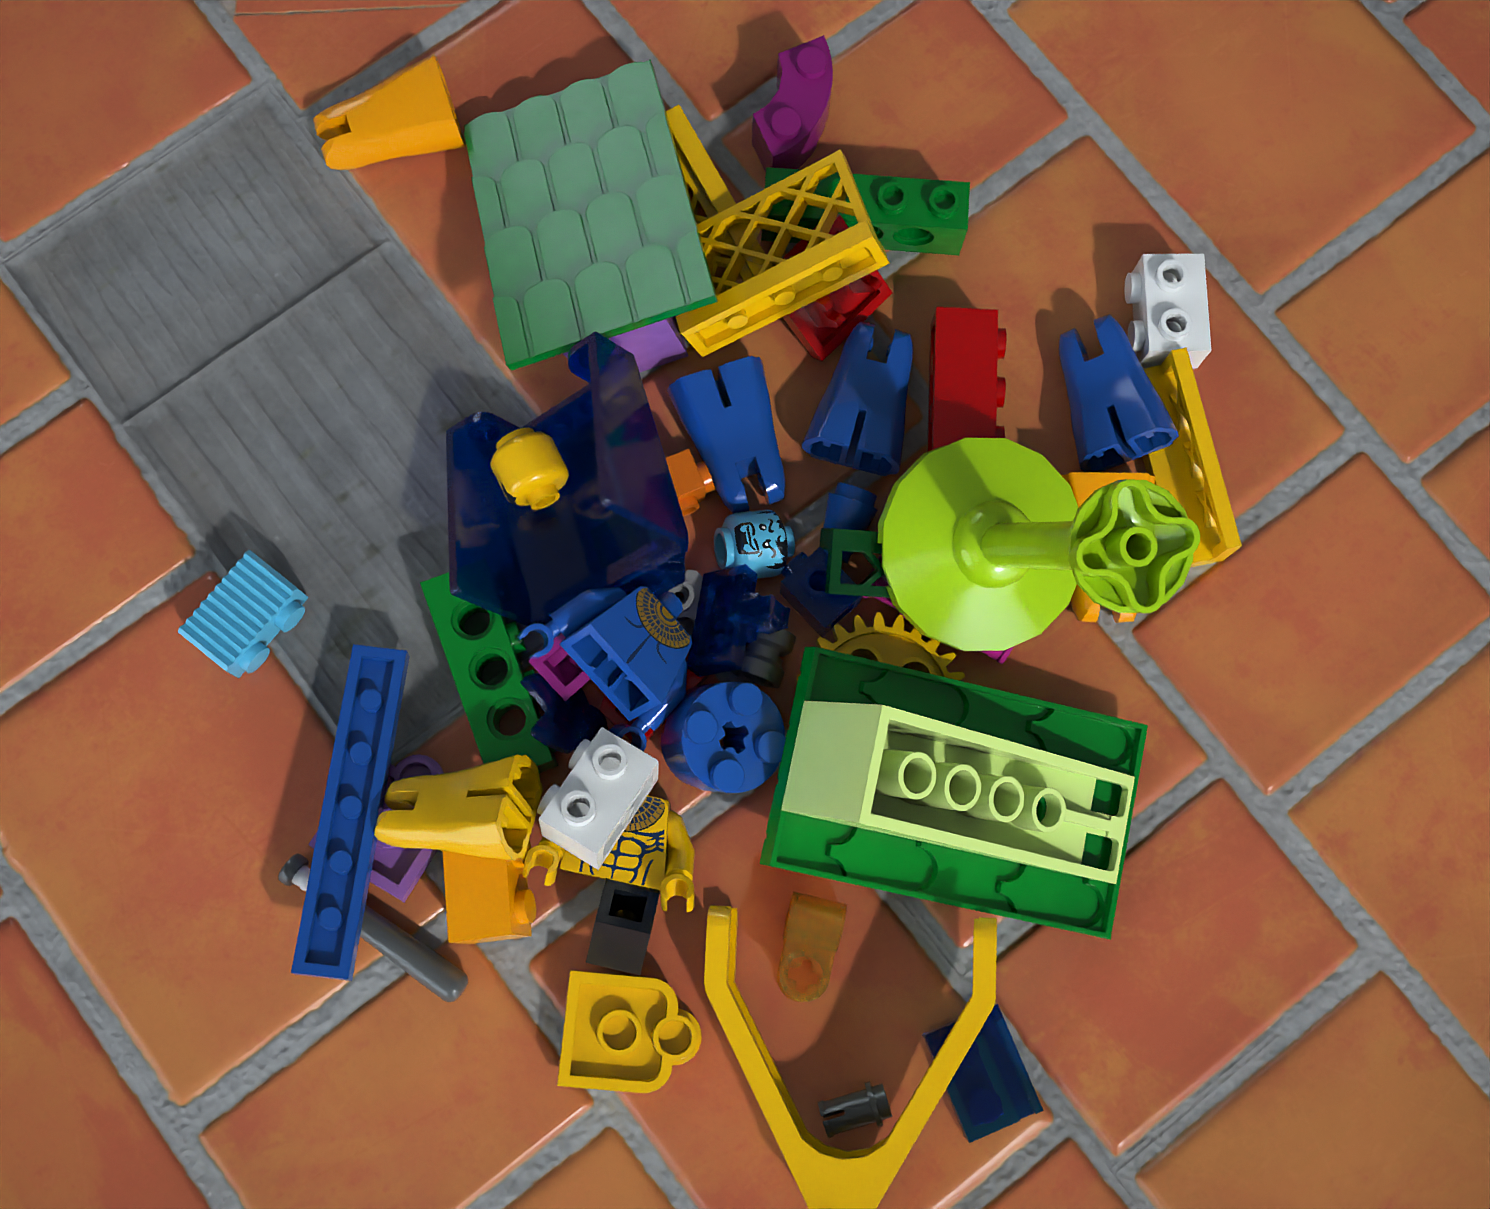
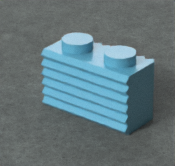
M248 550L244 553L243 558L237 561L236 566L230 569L228 575L222 578L221 583L215 586L214 591L208 594L207 599L201 602L200 607L194 610L193 615L186 619L185 624L179 627L178 633L226 672L240 678L245 671L248 674L253 673L265 662L270 653L267 645L280 630L288 632L297 625L305 613V607L302 605L309 597L255 553Z

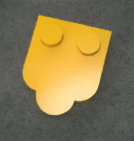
M570 970L557 1086L634 1093L656 1091L669 1079L673 1065L686 1063L695 1056L702 1039L700 1025L692 1014L678 1008V1000L674 990L660 979Z

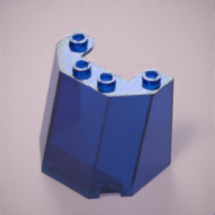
M596 331L575 344L569 350L567 356L570 371L589 382V384L521 427H529L534 432H543L550 435L568 469V480L559 490L560 498L552 505L540 510H532L530 505L516 506L510 504L493 473L490 462L497 450L495 447L497 442L506 434L521 429L520 427L493 413L476 412L446 430L450 593L455 597L526 626L532 624L545 625L552 620L551 613L588 589L619 587L629 594L639 586L648 587L657 597L685 582V554L688 552L689 544L688 531L635 356Z

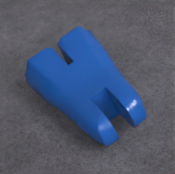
M1110 314L1094 319L1097 338L1104 354L1089 360L1087 349L1076 328L1061 334L1059 339V356L1069 399L1073 435L1079 466L1083 472H1103L1168 447L1179 436L1162 399L1145 373L1124 329Z
M860 321L853 328L845 342L831 381L802 442V449L815 459L880 476L897 474L900 470L904 441L906 400L913 360V342L911 334L895 329L893 340L888 345L886 353L888 357L887 362L882 363L867 359L868 352L872 350L874 342L873 333L876 324Z
M748 356L718 366V380L716 381L712 370L708 369L680 377L670 384L667 392L702 461L706 463L719 497L732 514L749 511L745 486L741 479L757 474L759 487L768 505L783 500L786 487L785 473L774 430L765 371L760 357Z

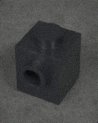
M606 878L586 963L640 975L660 891Z

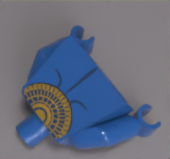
M639 586L629 594L619 587L588 589L551 613L552 620L545 625H529L518 635L517 641L527 636L529 632H538L542 635L544 639L543 648L529 657L530 659H537L546 655L553 647L554 638L563 634L566 638L559 645L629 721L638 717L631 725L623 723L614 725L609 732L620 738L630 732L632 736L631 745L643 752L647 743L645 733L650 728L655 731L682 702L686 694L688 664L685 658L692 646V639L676 620L682 613L683 606L680 599L672 592L662 590L654 595L648 587Z

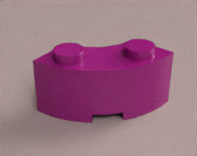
M824 35L778 53L776 83L778 91L768 105L752 114V145L765 172L766 167L800 168L815 151L817 142L824 131L828 120L833 81L832 58Z

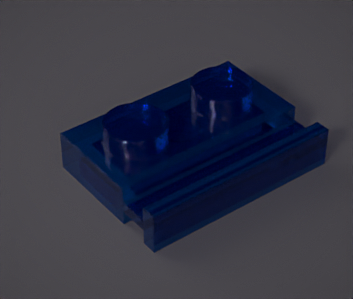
M996 1003L945 1090L965 1139L969 1143L1021 1121L1020 1119L1031 1114L1044 1111L1001 1010ZM957 1019L922 1034L932 1060L935 1058Z

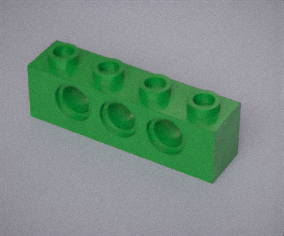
M766 167L764 189L800 170ZM836 172L819 181L813 194L831 198L841 179L839 173ZM852 174L877 238L884 250L959 256L968 230L970 182ZM848 196L845 199L846 202H850ZM784 199L773 205L767 218L784 222L794 201ZM807 205L797 226L813 229L819 223L825 209ZM838 213L849 228L858 224L855 216ZM762 229L761 241L774 242L778 233ZM791 237L789 243H798L802 239Z
M480 560L420 582L483 764L519 754L521 756L527 755L532 759L539 773L559 766L554 752L563 749L552 719L543 722L536 702L544 700V695L534 669L527 672L523 669L518 653L527 649L523 638L517 641L521 631L516 620L509 623L506 622L501 604L509 602L499 573L496 572L489 575L488 570ZM480 612L490 615L489 626L483 633L475 636L465 634V623L471 615ZM493 661L507 663L508 672L502 682L496 685H486L483 683L482 672L489 663ZM514 709L523 711L526 716L524 728L512 736L501 734L499 723L502 716Z

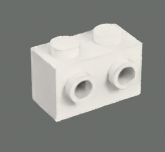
M1143 254L1132 273L1127 274L1124 287L1125 301L1127 304L1133 305L1134 321L1129 323L1127 336L1132 348L1136 352L1142 367L1148 368L1161 365L1171 350L1187 347L1192 369L1198 368L1212 351L1204 254Z
M603 727L600 728L592 741L584 739L579 744L568 765L572 771L561 787L553 784L548 789L537 809V813L541 815L539 817V824L542 836L599 870L657 782L659 761Z

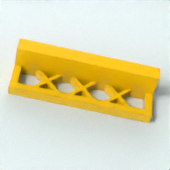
M1187 347L1171 350L1161 365L1143 369L1162 399L1179 436L1170 446L1142 457L1146 472L1155 476V485L1168 490L1185 509L1188 519L1193 520L1198 526L1200 543L1193 553V562L1191 564V567L1224 561L1242 547Z

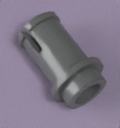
M869 1081L865 1083L866 1089L827 1101H819L818 1106L823 1118L845 1112L843 1116L823 1121L828 1138L875 1122L879 1128L883 1126L882 1120L892 1118L883 1084L872 1086Z

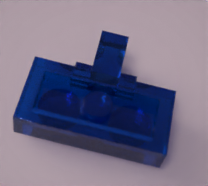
M746 564L703 574L692 633V646L689 650L687 669L699 677L742 669L746 642L752 643L756 641L758 632L771 634L788 628L790 608L783 606L772 594L762 596L760 593L755 592L758 573Z

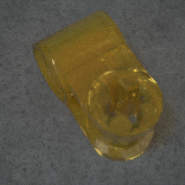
M793 891L782 938L784 943L777 971L778 986L788 999L795 1002H809L819 998L826 991L835 952L838 950L843 932L847 903ZM802 961L810 963L809 972L817 975L816 984L807 985L804 992L800 993L796 991V981L788 978L789 969L799 968Z

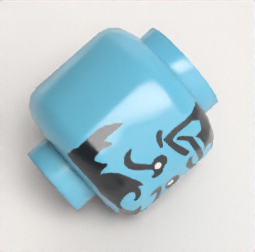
M772 510L738 512L728 515L722 527L717 528L714 534V552L717 564L721 569H726L732 578L739 581L778 576L786 566L787 557L794 555V533L790 526H784L780 516Z

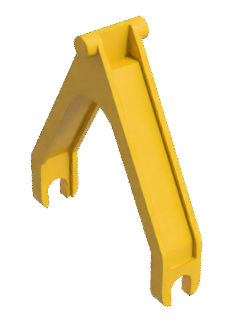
M710 905L706 930L705 992L808 1208L876 1209L994 1008L996 1000L997 918L979 917V919H974L972 995L890 1134L870 1148L846 1151L825 1145L807 1130L735 982L738 928L737 908Z

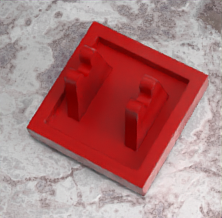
M840 214L837 215L828 234L836 235L849 228ZM802 239L782 259L787 260L805 251L809 241ZM876 270L783 318L811 357L823 361L850 335L853 328L860 321L864 322L893 292L879 271Z

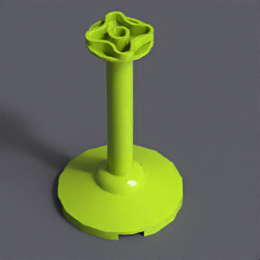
M963 438L922 454L893 484L878 521V543H882V568L889 584L886 586L892 604L920 634L961 651H1005L1042 634L1069 605L1076 585L1094 603L1117 613H1152L1158 610L1184 584L1193 562V553L1200 543V531L1193 520L1188 519L1185 509L1168 490L1147 480H1117L1095 490L1078 507L1070 484L1042 454L1007 438Z

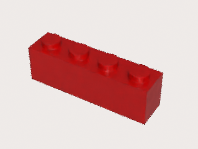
M936 307L930 325L927 452L963 438H1005L1004 426H996L997 408H1003L1006 394L1005 377L997 376L998 359H1004L1007 333L1006 328H998L997 309Z

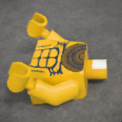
M647 795L599 870L545 837H542L539 844L532 847L526 854L523 876L527 878L531 868L543 866L548 869L544 883L546 886H551L555 882L559 861L561 860L560 869L567 872L604 880L608 878L659 890L661 909L663 911H667V901L669 898L676 895L687 899V912H691L694 908V884L692 880L695 850L683 817L670 810L668 800Z

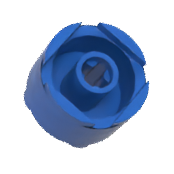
M723 682L703 684L686 690L682 702L667 717L664 733H661V750L667 766L680 781L705 791L742 793L760 786L775 772L782 758L786 739L782 716L775 703L752 683ZM726 734V737L723 739L724 746L721 747L719 740Z

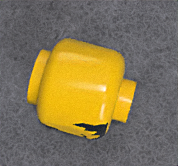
M528 427L514 430L497 442L495 446L497 450L492 456L490 465L510 504L516 506L530 505L532 510H540L552 505L560 498L559 490L566 484L569 472L550 435L543 432H534L532 428Z

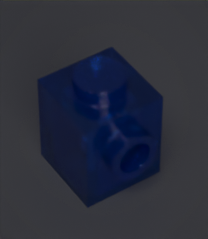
M819 547L809 557L804 551L799 553L783 568L781 574L785 578L781 581L779 593L823 638L834 625L839 623L860 604L863 596L825 593L828 554ZM841 569L840 583L856 584Z

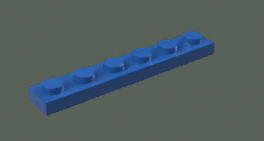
M353 644L291 973L295 975L352 981L377 844L374 832L378 815L383 810L410 658L406 650Z

